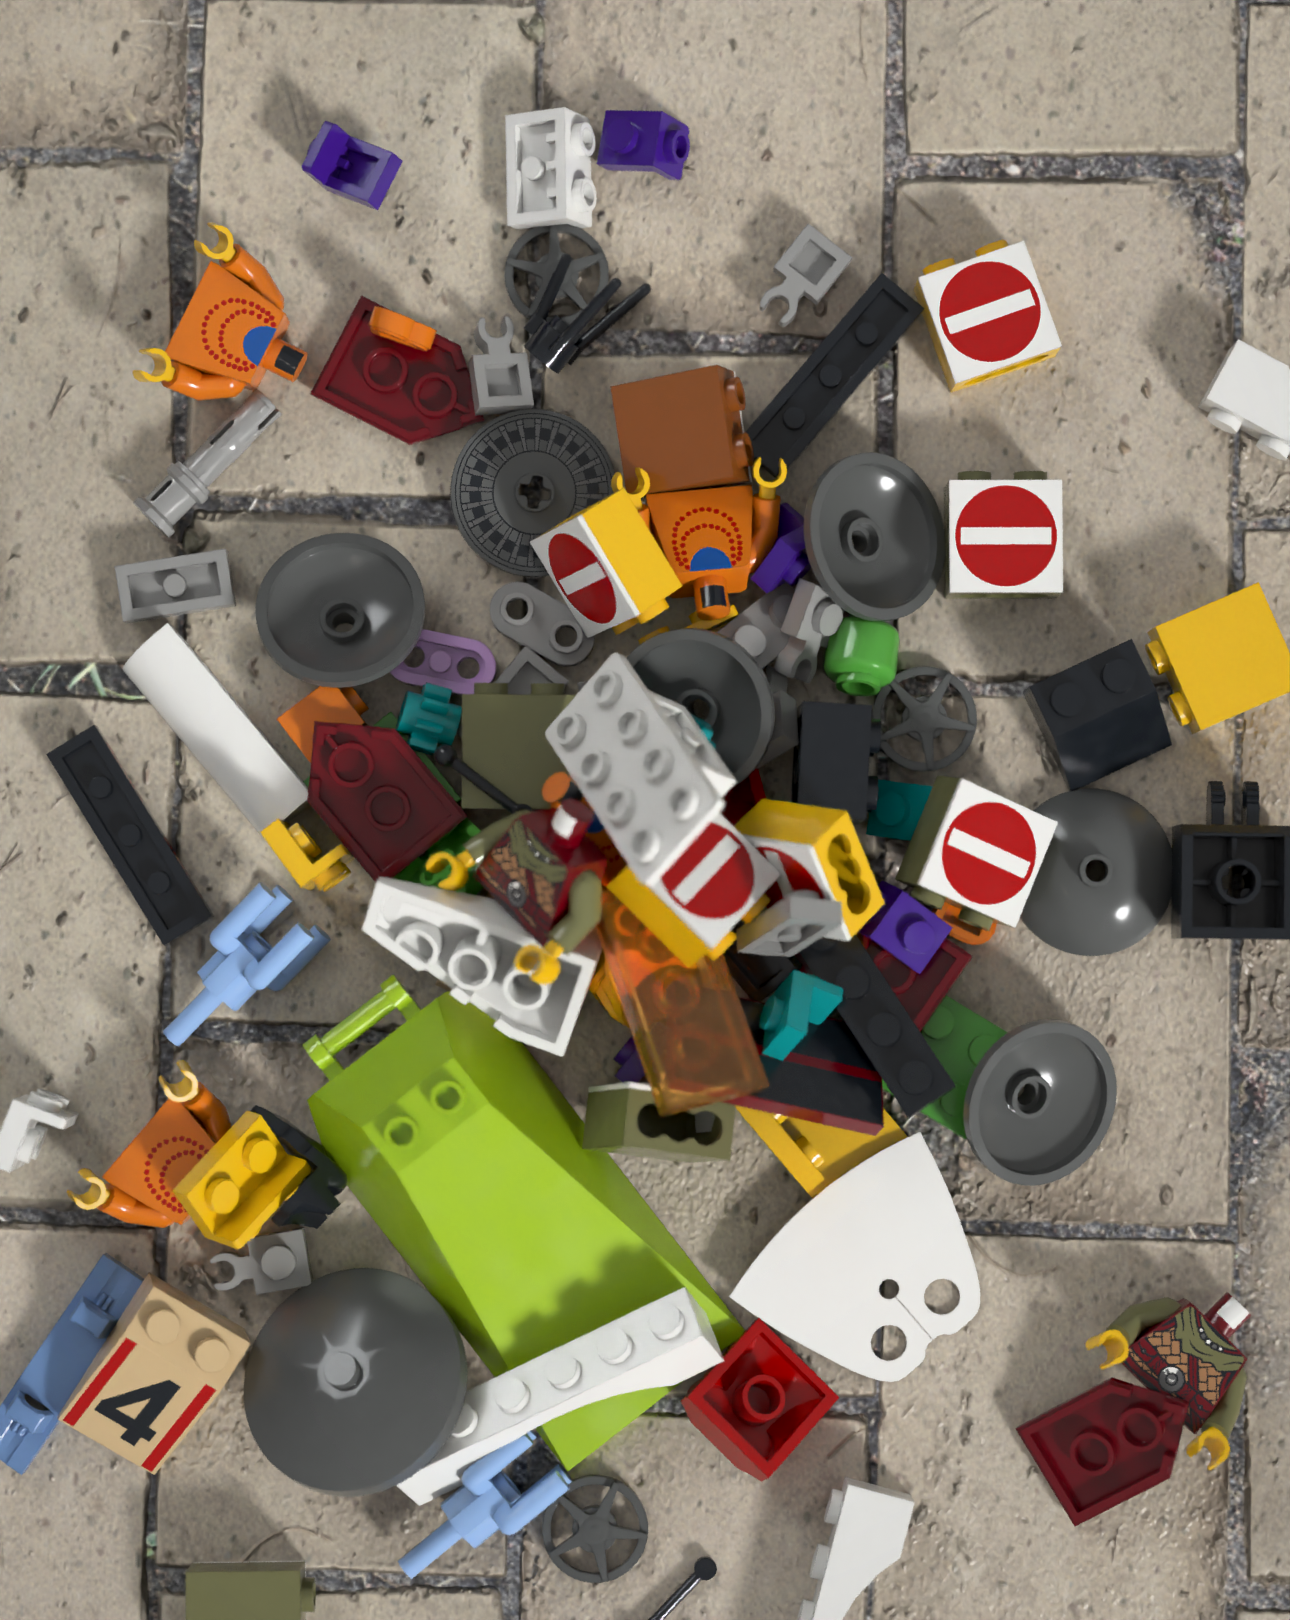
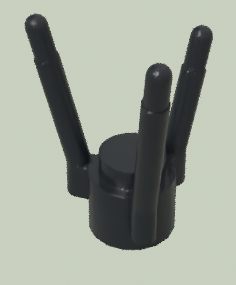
M563 254L551 276L535 314L523 327L532 335L524 344V347L543 364L559 374L567 363L572 365L584 349L651 292V286L647 283L642 284L581 335L580 332L621 287L622 283L620 279L613 278L570 325L556 314L550 322H547L546 318L571 263V256Z

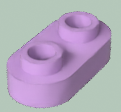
M422 629L415 647L424 652L423 663L418 667L411 668L405 665L403 661L390 671L398 681L404 684L422 688L423 684L425 685L428 682L452 689L451 694L462 696V694H474V683H493L497 666L490 649L480 641ZM473 659L478 662L479 672L474 678L465 679L459 675L458 667L463 660Z

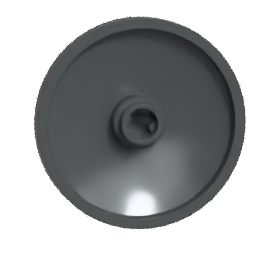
M352 1268L333 1272L311 1281V1284L299 1288L277 1307L260 1330L250 1352L243 1389L246 1418L255 1442L266 1458L278 1470L301 1486L318 1493L339 1497H357L378 1493L402 1483L424 1468L436 1456L451 1435L459 1419L464 1404L468 1375L466 1353L460 1332L447 1310L435 1297L418 1283L395 1272L375 1268Z

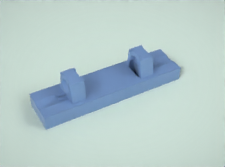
M107 1253L102 1255L0 1405V1460L21 1475L29 1468L60 1422L57 1416L144 1280L143 1277ZM25 1394H28L49 1410L41 1411L32 1407L25 1400Z

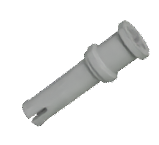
M255 389L245 402L183 464L179 461L176 464L172 463L167 468L168 476L146 498L138 497L133 502L134 505L162 533L170 538L175 533L173 526L196 503L204 504L208 499L207 495L210 491L207 487L282 414L264 394Z

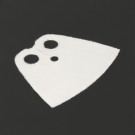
M921 1132L898 1141L866 1159L832 1182L810 1200L766 1245L742 1276L729 1297L787 1337L858 1374L880 1381L894 1382L901 1380L923 1362L925 1350L932 1339L943 1334L951 1335L958 1332L973 1319L980 1306L978 1275L965 1233L949 1190ZM886 1279H893L899 1286L896 1297L891 1299H885L879 1292L880 1284ZM937 1279L950 1280L956 1284L959 1290L960 1299L958 1305L947 1314L933 1313L925 1304V1290L931 1282ZM882 1326H897L906 1336L907 1344L905 1351L895 1360L886 1361L880 1359L871 1348L872 1336Z

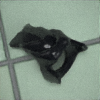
M255 1105L251 1112L260 1114L264 1118L287 1154L306 1160L312 1169L305 1178L306 1181L271 1220L278 1227L296 1224L318 1229L327 1219L325 1214L331 1215L340 1205L335 1196L340 1194L347 1185L346 1173L334 1160L327 1156L324 1146L307 1136L287 1119Z

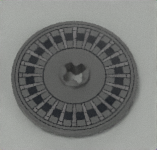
M523 409L503 414L482 426L468 440L457 458L450 484V502L455 523L469 547L480 558L495 568L518 576H550L530 541L575 513L613 494L611 479L615 474L614 467L608 453L597 437L571 417L544 409ZM532 478L540 479L541 489L549 492V499L540 500L536 505V509L527 507V497L519 495V487L528 486Z

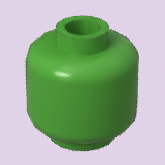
M849 613V617L843 618L838 631L829 637L824 658L826 676L836 683V689L845 694L864 697L878 694L880 689L889 685L896 676L900 643L898 631L888 622L869 621Z

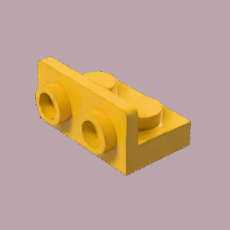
M278 818L260 831L261 835L301 888L311 891L317 887L319 891L323 890L326 892L351 874L347 864L355 858L345 846L338 845L317 861L315 857L323 851L303 825L300 826L298 822L291 826L289 823Z
M247 1110L172 1191L205 1238L240 1249L259 1233L261 1226L277 1208L297 1191L298 1185L308 1176L312 1169L306 1160L287 1154L260 1114Z

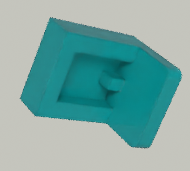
M878 780L877 808L869 813L866 835L911 841L933 786Z
M793 970L769 997L762 1009L759 1020V1027L765 1030L762 1054L783 1061L807 1034L808 1023L821 1024L842 1001L843 988L823 981L818 976Z

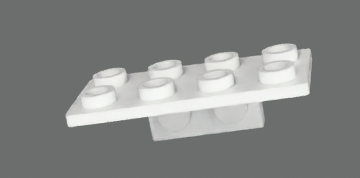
M613 653L545 731L547 740L571 777L577 782L580 791L640 883L647 886H653L719 813L724 806L722 797L736 782L686 707L649 691L626 657L618 653Z

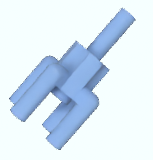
M259 882L211 932L210 943L218 951L197 972L205 988L163 1030L164 1035L169 1041L179 1047L222 1002L232 1010L237 1011L257 990H262L266 987L272 991L282 990L331 940L330 937L317 925H313L308 930L298 922L272 947L260 934L293 901V898L279 885L270 890L265 884Z
M533 1430L489 1453L463 1472V1485L440 1504L448 1520L398 1560L400 1567L411 1579L461 1538L465 1539L476 1549L498 1530L505 1535L517 1533L570 1489L569 1484L573 1480L560 1464L556 1465L522 1494L514 1482L502 1470L534 1444L533 1440L537 1438V1435Z

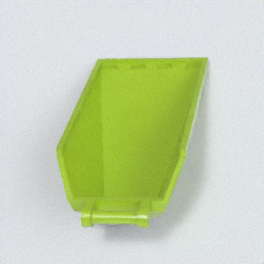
M393 974L380 984L382 990L338 1025L321 1038L315 1034L302 1044L311 1059L330 1080L307 1099L321 1144L324 1146L327 1156L344 1170L347 1175V1186L430 1294L447 1310L458 1330L494 1377L508 1372L683 1287L687 1289L706 1312L720 1351L727 1348L745 1331L608 1152L582 1149L584 1121L526 1046L520 1041L509 1038L493 1026L495 1020L472 1003L467 1002L464 1005L451 996L449 991H446L421 1009ZM397 1008L407 1021L344 1069L335 1055ZM683 1381L672 1386L637 1390L586 1404L553 1418L535 1428V1430L565 1469L570 1471Z

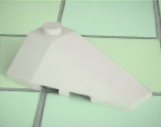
M379 877L362 927V931L417 971L427 970L452 989L450 995L462 1004L466 1005L469 1001L495 1020L493 1026L509 1038L561 1057L564 1056L609 932L595 926L568 956L562 953L557 958L560 964V972L557 979L550 984L542 985L530 979L531 974L538 968L540 961L533 970L527 973L518 970L514 965L515 957L522 947L534 944L539 947L541 946L496 899Z

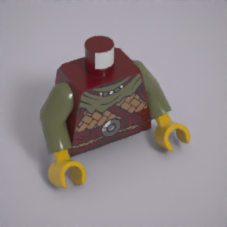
M565 799L562 801L559 809L553 807L536 812L530 810L518 811L492 823L463 844L465 850L456 857L445 852H439L432 855L426 864V870L432 874L442 871L449 864L452 865L450 876L438 884V887L451 891L459 890L467 883L469 877L468 869L476 864L478 869L474 878L541 946L539 947L534 944L522 947L514 961L515 967L523 973L533 970L540 961L538 968L530 976V979L538 984H550L557 979L560 972V964L557 958L562 953L568 956L598 924L602 917V879L606 870L607 859L606 855L585 835L593 819V812L588 806L578 800Z
M1226 1292L1205 1315L1184 1298L1176 1301L1172 1298L1164 1297L1133 1304L1107 1327L1105 1332L1087 1339L1085 1343L1087 1350L1096 1348L1101 1344L1107 1350V1360L1100 1364L1099 1367L1104 1370L1122 1363L1146 1388L1189 1401L1184 1426L1193 1434H1196L1201 1428L1202 1433L1187 1445L1186 1453L1189 1457H1193L1204 1446L1211 1454V1462L1207 1465L1208 1470L1214 1469L1226 1460L1230 1452L1228 1439L1240 1413L1247 1375L1243 1368L1247 1358L1229 1338L1251 1317L1250 1313L1233 1296Z

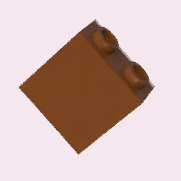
M712 365L610 386L627 493L630 494L637 489L636 467L642 468L650 478V487L646 494L722 488L752 482L749 466H752L754 463V452L751 439L744 432L741 414L746 405L745 392L739 377H736L734 371L719 365ZM645 496L641 498L643 502H645Z

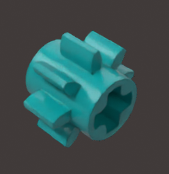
M426 682L422 686L421 694L407 690L400 708L396 730L409 735L407 743L413 750L432 755L436 751L437 743L452 745L462 713V706L449 703L452 689Z

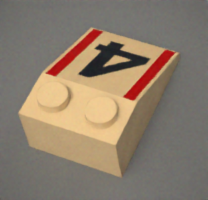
M149 1272L60 1411L57 1419L155 1475L221 1392L251 1342L243 1327Z

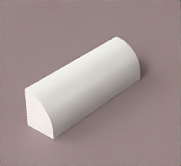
M166 623L128 659L123 667V671L260 835V831L278 818L289 823L310 805L307 802L308 787L173 626Z

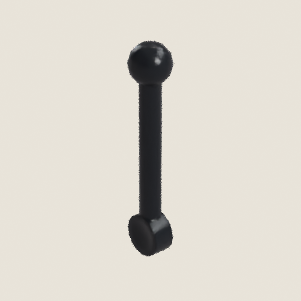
M443 744L436 749L434 757L439 765L443 767L451 766L509 811L511 815L521 810L533 812L529 805H518L460 760L453 746Z
M706 1556L697 1559L694 1564V1573L648 1620H664L702 1580L712 1579L717 1571L714 1560Z

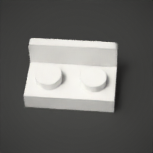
M566 107L505 115L507 226L518 230L566 223L579 228L591 227L592 210L596 206V190L591 180V155L595 150V135L589 118Z
M37 1089V1092L31 1091L30 1095L25 1094L12 1099L0 1131L1 1170L12 1172L25 1163L29 1164L31 1159H37L48 1129L40 1126V1122L62 1130L76 1123L79 1113L67 1109L70 1101L68 1098L47 1090Z

